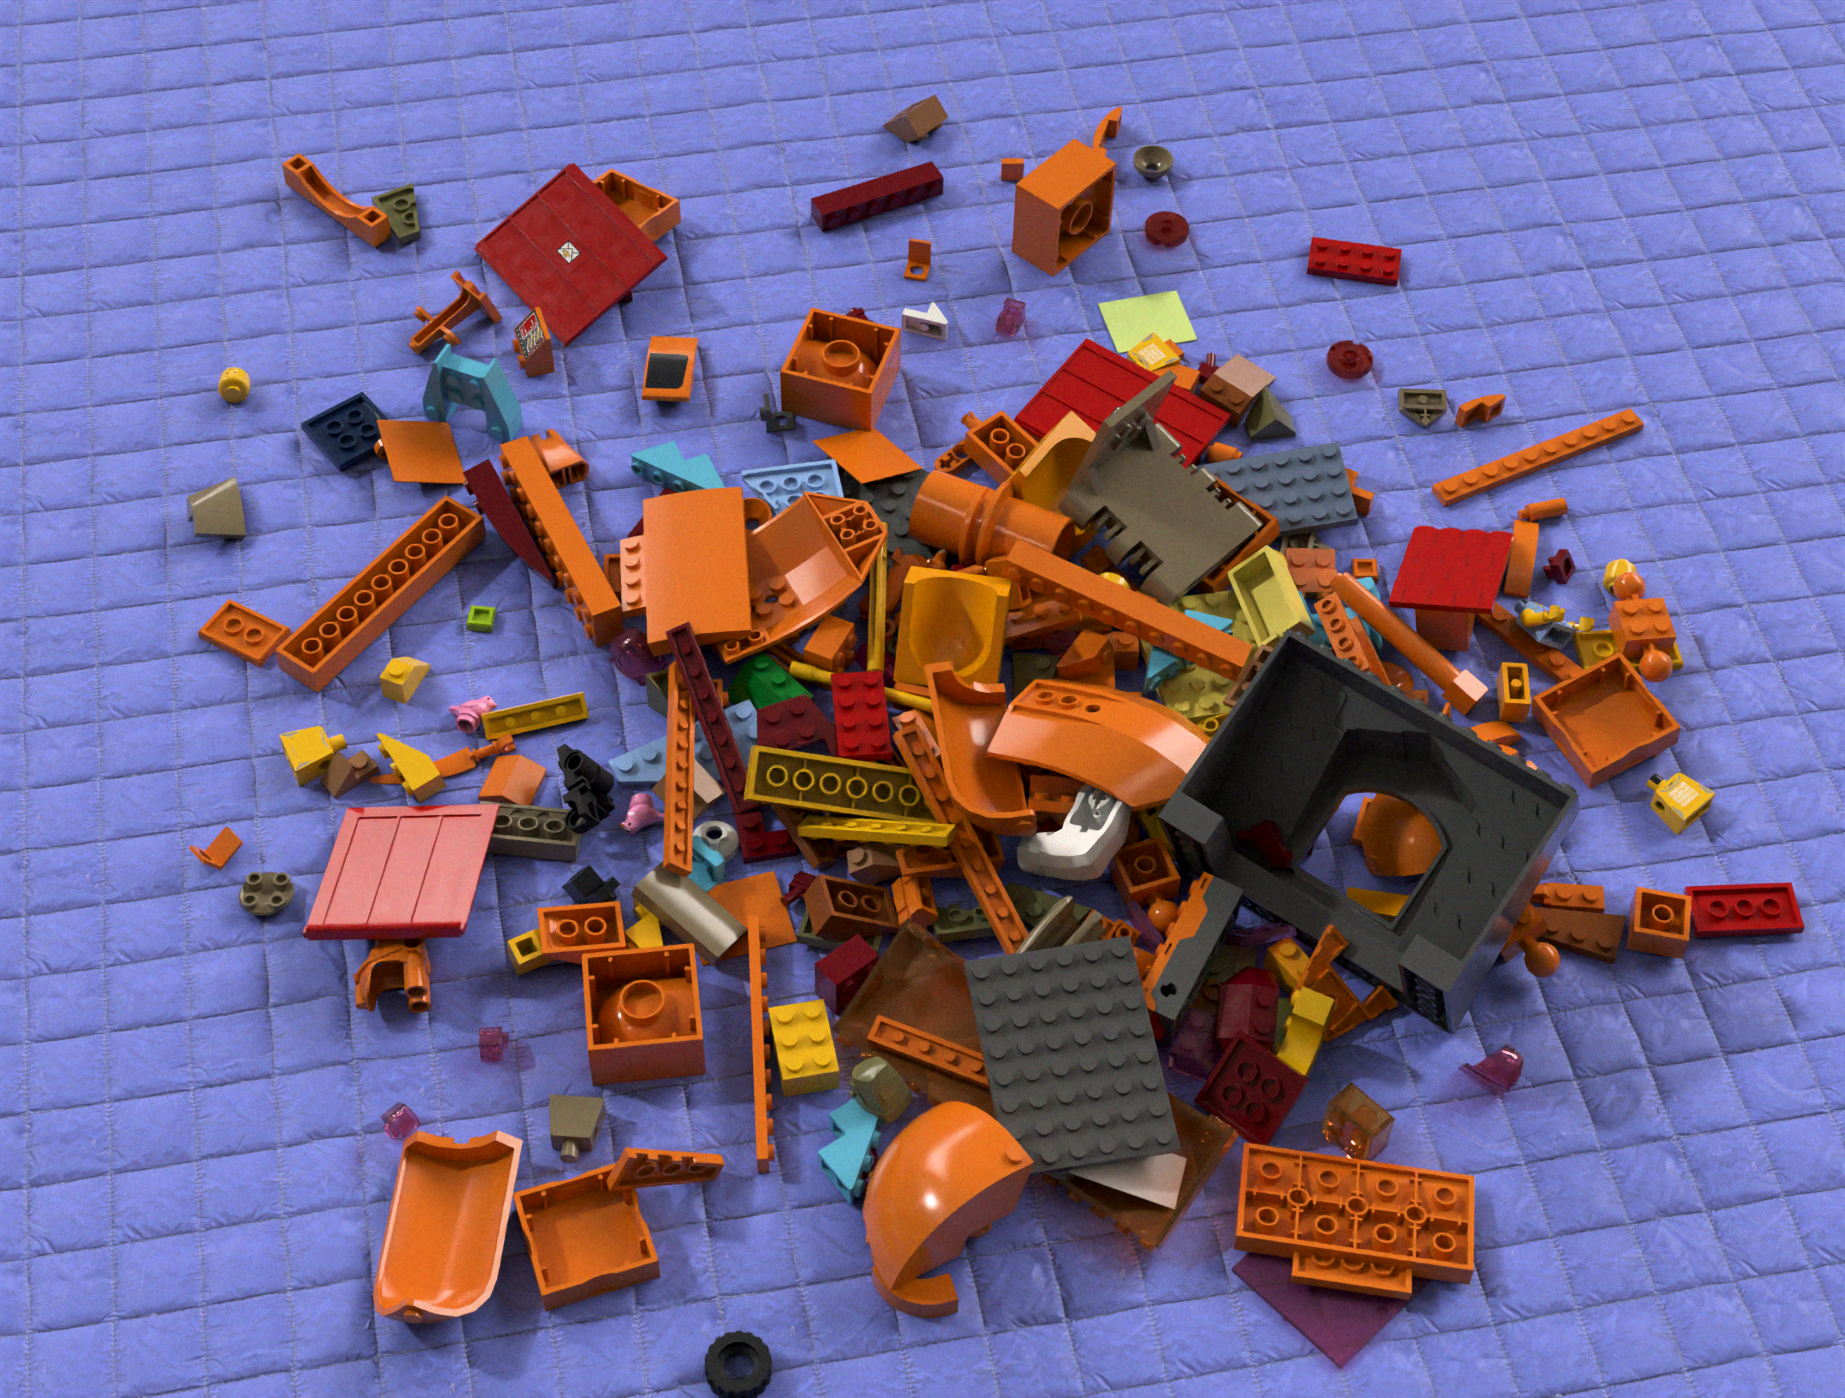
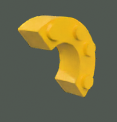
M1302 986L1301 991L1296 989L1290 1003V1005L1294 1006L1292 1016H1288L1283 1031L1287 1033L1283 1043L1280 1041L1277 1043L1274 1054L1308 1078L1326 1035L1333 1014L1335 999Z

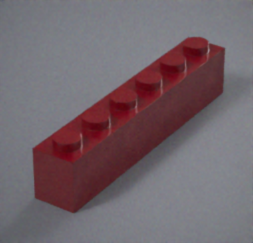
M930 161L811 198V216L821 231L824 232L942 195L944 177L934 163Z

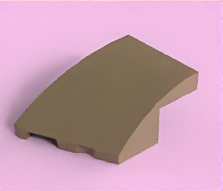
M235 477L186 498L188 521L193 522L194 537L244 539L246 536L244 513Z

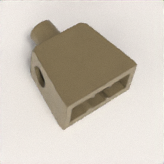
M550 1094L549 1110L552 1148L561 1150L560 1159L563 1162L575 1163L578 1160L579 1151L591 1152L595 1147L606 1116L604 1098Z

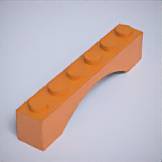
M300 153L282 163L286 185L374 248L392 236L388 215L375 206H361L345 198L324 178L314 163Z

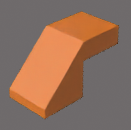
M1345 468L1356 512L1368 516L1375 493L1356 487L1359 472Z

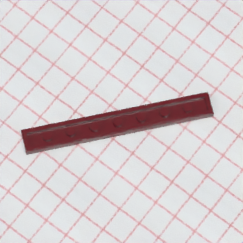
M690 622L665 631L735 815L750 813L762 808L760 803L743 801L748 770Z

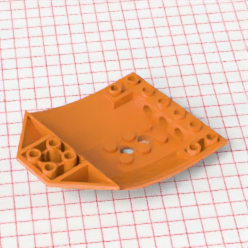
M803 491V495L789 507L746 535L750 605L755 609L751 614L752 634L709 644L713 652L726 665L769 648L799 633L841 606L863 584L888 536L887 529L868 501ZM770 598L778 599V602L773 605L765 603Z
M1063 678L1035 679L1009 704L987 750V756L998 758L1002 761L1010 760L1024 765H1035L1070 776L1131 806L1134 812L1167 804L1210 742V739L1201 728L1179 712L1139 695L1108 686Z

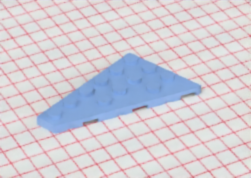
M835 459L741 471L742 481L759 499H762L770 506L775 516L803 495V491L844 498Z
M749 699L724 710L747 770L750 749L757 745V712ZM700 721L695 722L694 759L718 783H723ZM667 735L608 761L609 768L620 787L634 785L651 786V784L658 783L666 774Z

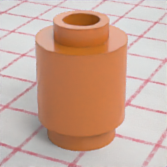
M1215 442L1214 445H1209L1205 458L1208 459V464L1240 459L1243 453L1239 452L1238 448Z

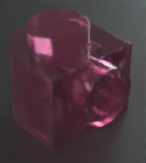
M1070 630L1053 631L1046 643L1050 655L1060 656L1062 659L1077 639V634Z
M502 1026L479 1028L481 1061L499 1062L504 1060V1049H509V1033L503 1032Z
M403 1103L395 1104L380 1116L384 1122V1131L393 1140H404L421 1125L415 1113Z

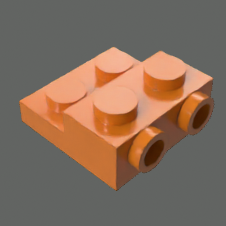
M1285 548L1284 556L1288 563V570L1297 590H1301L1305 600L1310 598L1320 601L1332 594L1330 582L1337 575V569H1335V549Z

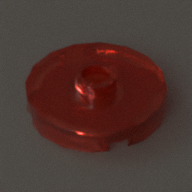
M1161 211L1152 214L1145 221L1144 234L1147 240L1154 245L1159 246V244L1170 248L1179 246L1187 239L1189 224L1180 214Z
M1350 340L1339 341L1329 348L1326 359L1329 370L1335 375L1346 379L1362 378L1370 372L1373 363L1371 350L1364 344H1353V341Z

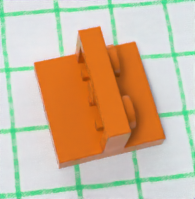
M1031 773L1028 809L1035 811L1036 823L1040 822L1042 824L1048 817H1051L1063 827L1067 815L1073 808L1079 789L1083 786V781L1070 776Z

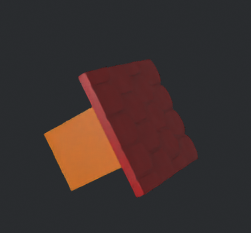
M1415 527L1397 579L1393 585L1389 598V607L1415 609L1416 632L1433 648L1468 652L1475 614L1492 615L1513 545L1514 534L1506 531H1493L1489 533L1478 529L1461 531L1457 528Z

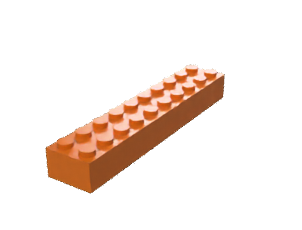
M528 436L501 444V455L498 456V460L503 469V472H500L504 486L510 487L509 492L514 503L518 502L519 513L522 519H527L530 534L537 537V546L541 553L545 552L549 569H554L556 572L555 579L559 587H564L565 598L569 605L573 604L577 621L583 622L586 638L588 640L592 639L596 648L624 638L621 604Z
M445 495L275 649L279 669L318 693L486 537L484 517Z

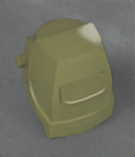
M875 1056L861 1061L854 1067L851 1080L849 1081L851 1089L849 1096L855 1098L857 1104L866 1112L881 1118L883 1123L888 1125L904 1113L911 1103L913 1095L902 1077L889 1063Z

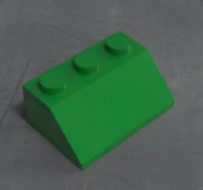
M761 652L745 663L726 691L728 692L729 701L733 705L749 699L756 712L757 709L803 694H807L814 703V696L765 652Z

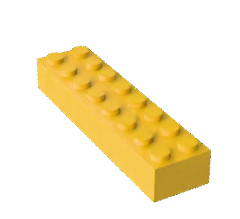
M757 745L750 749L743 801L864 819L937 823L909 768Z

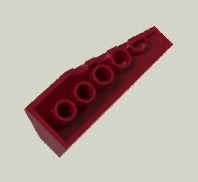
M490 459L464 471L463 474L467 481L463 482L470 496L473 494L476 496L477 501L473 503L479 514L485 513L500 538L522 563L553 589L557 588L556 581Z

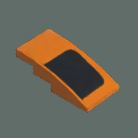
M651 336L643 381L642 400L690 401L694 384L698 338Z

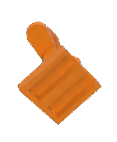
M457 270L450 276L461 291L455 301L435 318L418 305L415 308L416 311L413 314L422 323L428 322L427 325L410 338L411 342L408 346L417 355L442 336L451 347L461 344V341L450 330L476 310H479L495 324L502 319V316L485 292L480 293L475 284L469 279L465 281Z

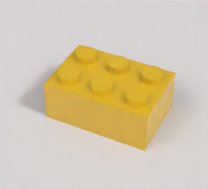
M824 999L768 1008L769 1028L783 1097L839 1088V1067Z

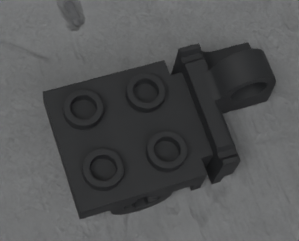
M563 744L557 748L559 756L558 765L563 771L565 777L563 782L569 792L562 797L564 803H568V806L571 807V810L566 815L565 825L574 833L583 834L599 825L600 821L610 816L609 812L615 809V805L612 804L613 798L607 795L614 785V777L578 749L573 750L568 745ZM582 817V821L576 826L577 821Z

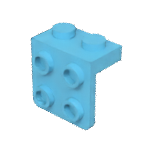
M693 835L692 873L688 877L707 893L715 885L725 880V860L719 852L708 848L699 836Z

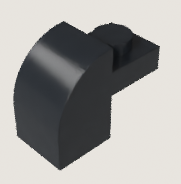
M588 865L580 869L562 888L576 904L613 902L618 898L614 890L620 883L614 876L603 881L595 870Z

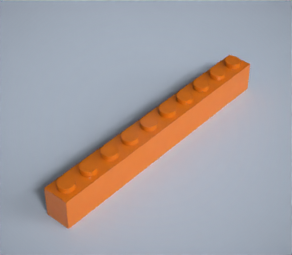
M1018 538L1006 559L1001 573L1002 576L1013 582L1022 584L1035 592L1046 595L1059 603L1068 605L1083 614L1092 616L1105 624L1114 626L1129 635L1136 636L1153 646L1160 647L1173 653L1175 656L1182 657L1197 664L1199 667L1206 668L1234 682L1237 681L1253 646Z

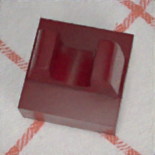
M1559 549L1556 556L1549 557L1550 566H1544L1543 570L1547 577L1555 578L1557 584H1567L1576 567L1569 550Z

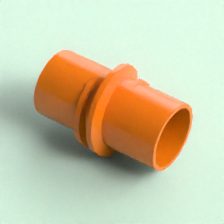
M933 470L921 485L915 498L909 521V535L912 540L939 550L945 549L948 553L958 556L959 564L966 568L973 565L985 568V562L994 556L1009 555L1017 538L1068 561L1074 544L1076 525L1074 518L1015 498L1013 483L1003 482L997 490H993L940 470Z

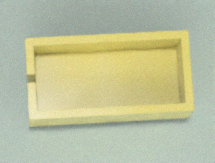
M1268 545L1264 546L1227 572L1258 647L1263 644L1275 648L1287 629L1294 633L1300 631L1308 637L1316 633L1283 556Z

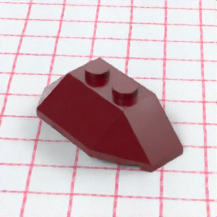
M1246 966L1220 984L1214 1039L1223 1054L1238 1031L1245 1032L1268 1050L1273 1051L1279 999V987L1274 971Z

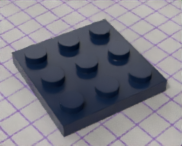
M361 392L302 422L301 426L306 435L341 472L375 454L374 445L381 439L376 420L389 419Z

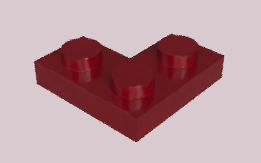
M761 811L735 815V824L744 864L797 856L795 843L787 829L765 832Z

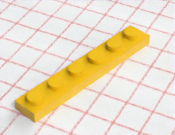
M807 815L797 826L798 836L809 837L813 840L831 838L835 841L858 840L860 843L874 841L882 842L886 845L903 843L908 846L932 845L934 848L947 847L957 835L956 825L817 815Z

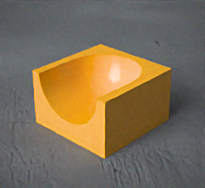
M1072 410L1042 438L1005 481L1014 484L1015 498L1063 515L1065 514L1058 506L1070 491L1068 486L1096 435ZM1098 518L1082 531L1076 526V535L1069 559L1098 533L1099 530L1096 531L1093 528Z
M911 566L903 587L893 681L928 686L924 665L951 661L954 671L962 676L963 681L968 685L972 682L998 684L1002 671L1012 581L1006 578Z

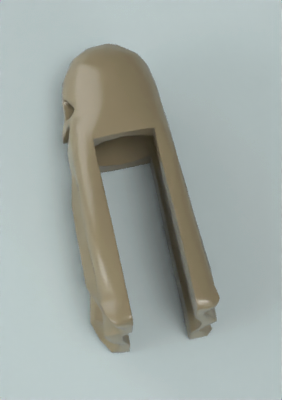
M1066 896L1053 905L1027 935L1016 953L1103 940L1102 936L1106 932L1100 923L1103 916L1101 913L1094 911L1078 928L1077 919L1073 914V908L1075 907L1074 898Z

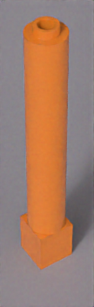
M1339 572L1331 580L1330 584L1332 587L1330 591L1332 593L1336 592L1343 603L1444 691L1441 696L1465 716L1489 690L1467 669L1463 672L1457 669L1348 572L1344 574Z

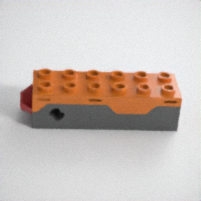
M1203 872L1199 881L1196 879L1193 881L1188 893L1191 895L1188 902L1182 901L1177 912V916H1179L1177 922L1170 923L1165 935L1167 937L1165 944L1160 943L1154 954V959L1156 960L1153 966L1148 965L1142 976V981H1144L1142 989L1155 1042L1159 1041L1168 1046L1171 1045L1187 1012L1231 932L1241 907L1244 889L1206 872Z

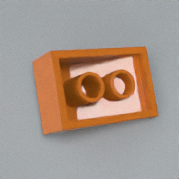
M620 901L537 908L542 957L582 964L581 954L626 950Z

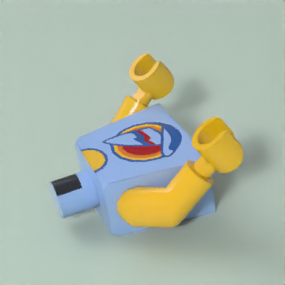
M1521 599L1514 608L1519 614L1516 618V623L1537 642L1559 650H1563L1577 631L1590 632L1594 628L1595 619L1590 617H1580L1579 625L1575 621H1564L1566 609L1560 608L1557 605H1550L1549 609L1544 605Z

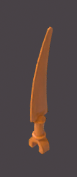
M508 733L498 738L497 741H492L493 744L477 750L473 748L472 752H470L469 747H466L433 763L442 778H446L476 768L475 761L479 763L480 759L493 754L510 753L516 751L511 734ZM394 773L373 776L369 779L370 783L401 784L405 782L402 776L397 778Z

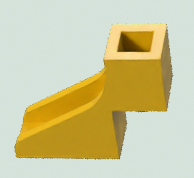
M633 898V913L639 922L624 931L626 950L663 946L660 931L663 923Z

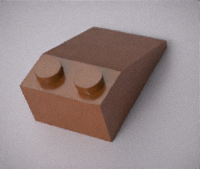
M1236 354L1210 376L1201 387L1199 397L1231 413L1232 418L1228 424L1237 428L1249 414L1263 387L1266 385L1269 389L1275 382L1276 377L1241 355Z
M818 874L803 895L814 934L817 937L840 941L851 939L857 934L861 937L897 933L901 929L888 888Z

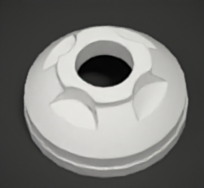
M708 821L698 826L693 832V835L699 836L708 848L719 852L724 858L725 863L736 856L739 849V838L736 830L728 823ZM711 830H718L722 833V836L718 839H710L707 837V833Z

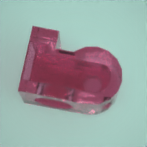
M1007 297L1004 302V308L997 319L996 332L1014 337L1025 320L1026 303Z

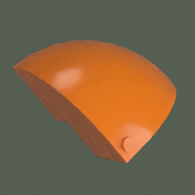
M949 1101L922 1113L903 1128L891 1141L879 1158L868 1181L865 1201L863 1203V1222H865L867 1232L865 1236L866 1243L870 1244L874 1255L873 1262L890 1290L960 1256L970 1233L1014 1212L1034 1161L997 1120L975 1106L959 1101Z

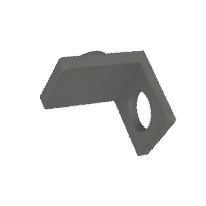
M763 394L764 407H759L760 420L765 421L766 432L795 430L792 412L771 413L768 394ZM786 418L789 422L786 425L780 426L775 423V420Z

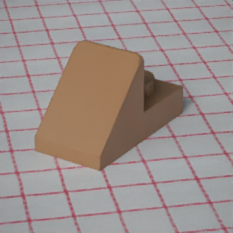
M364 750L349 759H346L340 752H337L321 777L320 783L337 799L377 774L379 768Z

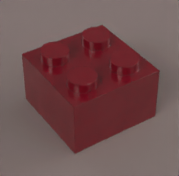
M859 934L815 963V994L820 999H824V1003L835 1015L843 1010L851 1009L857 1000L864 995L872 994L879 986V955Z

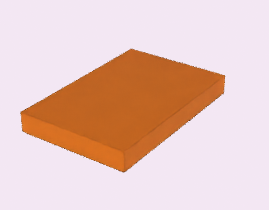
M228 599L197 632L200 639L259 668L271 657L275 649L291 635L290 628L231 599Z

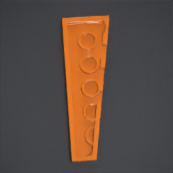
M1056 600L1029 604L1021 609H1011L1008 614L1005 645L1011 644L1014 639L1020 637L1028 639L1039 636L1042 633H1049L1082 623V613Z

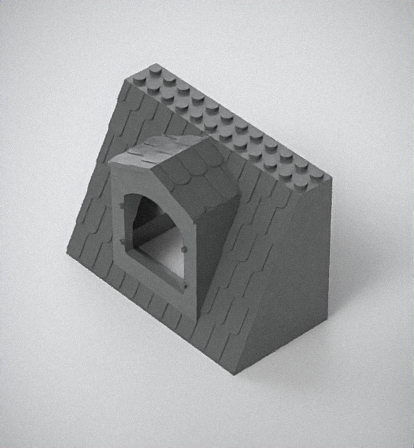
M1287 629L1158 815L1174 858L1179 867L1199 879L1203 872H1206L1244 889L1242 906L1314 950L1326 927L1329 924L1335 925L1349 944L1335 957L1333 962L1375 988L1378 985L1384 986L1395 1000L1454 1035L1578 814L1579 795L1576 794L1577 791L1572 786L1566 783L1559 784L1552 780V777L1546 771L1539 768L1534 770L1527 766L1526 761L1518 755L1512 754L1510 756L1501 751L1502 748L1491 740L1485 742L1478 738L1476 732L1466 726L1461 728L1455 725L1453 720L1446 714L1441 712L1436 714L1429 710L1428 705L1416 698L1412 700L1406 697L1405 693L1397 686L1390 685L1389 687L1380 682L1381 679L1370 671L1364 673L1357 669V665L1351 660L1336 657L1327 646L1322 644L1317 646L1310 642V638L1300 631L1294 633ZM1379 793L1400 799L1415 808L1426 818L1440 841L1441 850L1392 923L1298 867L1333 814L1338 810L1346 795ZM1265 819L1273 820L1281 834V840L1287 850H1290L1294 856L1290 860L1292 865L1286 869H1282L1281 865L1272 868L1262 849H1256L1253 842L1237 841V831H1251L1250 828L1253 825L1262 823Z

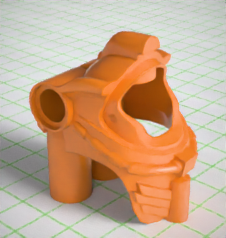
M425 938L375 939L376 946L370 951L369 957L357 972L353 974L356 985L355 1007L373 1012L376 1007L377 997L381 992L405 987V995L408 996V1009L414 1013L428 1011L431 1008L429 983L431 965ZM383 962L381 966L374 968L376 964Z

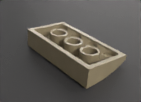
M489 801L480 802V804L500 805L487 853L577 861L583 834H576L566 827L565 818L570 809ZM582 817L577 821L576 826L580 824L583 819Z
M663 861L635 886L631 894L633 898L686 944L694 943L695 952L711 966H714L748 931L742 923L688 876L684 878L664 869Z

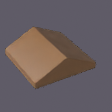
M695 759L693 822L727 793ZM666 774L652 788V792L664 804Z

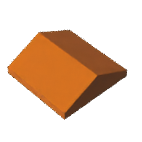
M522 755L497 756L481 789L478 800L531 806L547 769Z

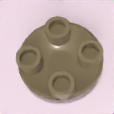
M252 872L247 875L246 882L240 889L239 901L241 906L251 914L259 916L272 915L282 911L290 904L294 896V887L288 874L284 872Z

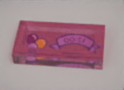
M1133 899L1126 905L1127 919L1135 929L1141 932V938L1151 952L1155 954L1160 943L1164 945V938L1138 902Z

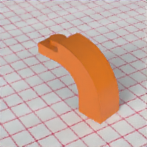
M870 1250L871 1258H872V1261H873L874 1255H873L872 1250ZM875 1264L872 1266V1282L876 1290L889 1305L900 1312L921 1318H937L958 1312L959 1299L949 1273L928 1279L914 1278L890 1290L880 1276Z

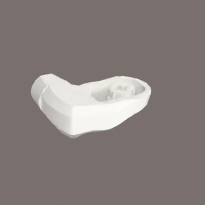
M1085 783L1079 789L1073 808L1067 815L1062 829L1055 833L1041 832L1036 833V836L1022 837L1017 847V860L1020 868L1024 872L1064 880L1088 881L1099 878L1112 857L1125 842L1132 807L1110 794Z

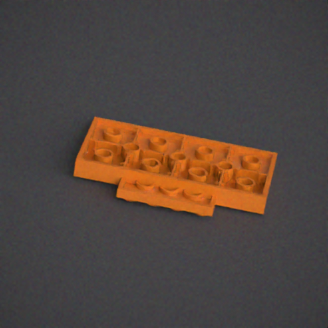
M742 487L694 490L644 499V535L620 540L622 614L625 619L646 614L647 644L653 657L673 653L665 631L686 622H690L699 646L751 635L752 620Z
M1244 1143L1234 1250L1292 1258L1291 1283L1410 1300L1412 1276L1470 1285L1474 1271L1475 1176Z

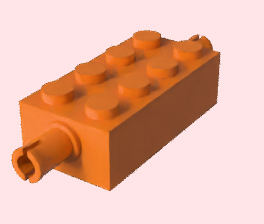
M1003 410L983 422L972 411H969L968 414L966 413L961 419V423L969 429L965 436L964 452L1000 485L1011 476L1038 444Z

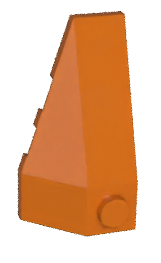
M969 820L998 874L1005 861L998 835L982 830ZM906 845L896 851L902 877L966 878L949 845L943 848H934L932 845Z

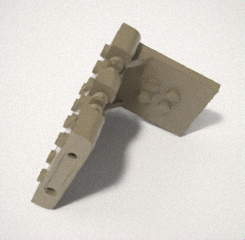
M1171 370L1102 422L1068 486L1070 491L1058 506L1066 516L1075 519V525L1081 531L1097 518L1098 520L1093 525L1096 531L1106 525L1109 530L1105 533L1104 538L1107 541L1113 540L1108 545L1104 554L1116 566L1130 555L1132 556L1128 562L1131 565L1141 560L1145 565L1141 567L1139 573L1142 576H1145L1150 571L1152 573L1145 579L1140 589L1145 594L1158 599V603L1167 607H1171L1253 539V534L1256 531L1260 532L1264 527V524L1241 501L1227 510L1232 501L1227 498L1220 503L1217 498L1220 496L1221 490L1218 487L1212 490L1218 479L1205 467L1192 476L1197 467L1192 464L1185 469L1182 464L1185 462L1186 456L1184 454L1177 456L1183 445L1160 423L1154 425L1153 419L1177 378Z

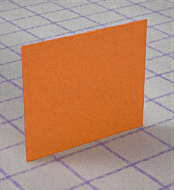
M376 420L394 482L463 484L466 481L448 422Z
M875 428L872 431L860 429L812 441L829 457L835 459L836 463L861 484L923 469Z
M774 871L718 884L707 892L709 896L747 929L748 916L759 915V926L765 925L766 941L760 942V949L767 950L797 942L787 908L780 901L782 893ZM748 931L718 962L749 954ZM700 956L702 966L708 965L709 963Z

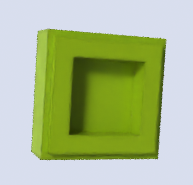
M471 605L466 623L467 630L492 632L497 614L496 607Z

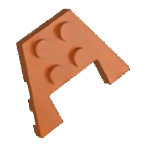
M1331 924L1326 927L1288 1000L1291 1003L1296 989L1301 991L1302 986L1335 999L1333 1014L1323 1040L1326 1043L1356 1028V1025L1366 1020H1371L1379 1016V1013L1387 1009L1391 1010L1398 1005L1388 990L1381 985H1378L1360 1002L1330 965L1335 957L1349 944L1336 926Z

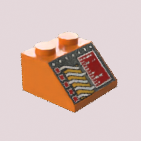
M535 307L514 329L515 339L512 340L514 353H519L517 356L520 370H525L527 378L555 372L551 337L540 307Z

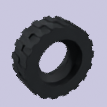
M736 1331L734 1333H725L724 1336H719L715 1339L713 1345L709 1346L708 1354L705 1356L706 1381L711 1386V1391L719 1395V1398H757L760 1393L762 1394L766 1390L767 1384L769 1385L771 1381L772 1358L771 1353L769 1354L768 1346L762 1342L760 1337H756L750 1332ZM733 1354H745L753 1362L752 1373L743 1380H733L724 1372V1362Z

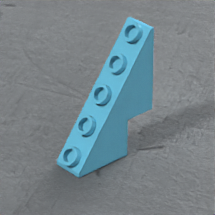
M674 441L631 454V470L636 475L643 476L658 485H663L678 493L725 488L708 454L684 460Z
M1185 610V615L1231 636L1233 635V632L1230 630L1233 620ZM1151 645L1143 694L1150 690L1155 691L1162 682L1168 678L1173 679L1185 666L1190 667L1194 663L1175 656L1173 653L1160 647Z
M855 1098L829 1114L830 1130L838 1139L818 1151L819 1168L850 1205L855 1202L856 1197H861L864 1189V1180L861 1179L863 1172H870L873 1163V1156L870 1155L871 1149H878L881 1141V1132L879 1131L881 1125H886L881 1118L866 1112L857 1104Z

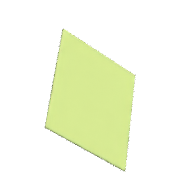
M1176 290L1098 303L1118 354L1129 352L1152 332L1163 342L1171 339L1177 344L1198 340Z

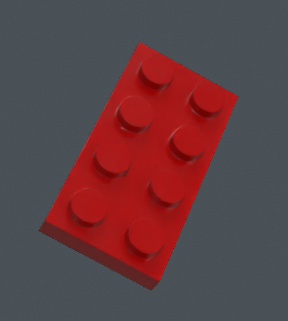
M1312 237L1307 274L1397 287L1402 249Z
M882 670L831 674L838 757L858 761L892 759Z
M1791 882L1686 886L1683 892L1684 895L1692 896L1690 919L1695 937L1802 933L1805 928Z

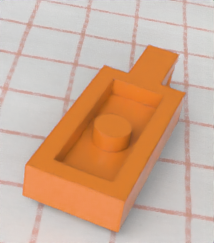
M1542 883V885L1536 887L1529 900L1530 903H1540L1552 909L1602 914L1605 910L1603 886Z

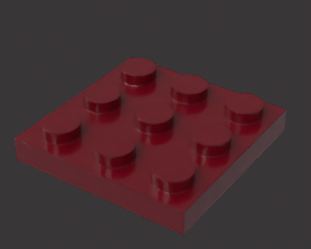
M1238 1031L1194 1102L1251 1144L1269 1146L1311 1080L1248 1034Z

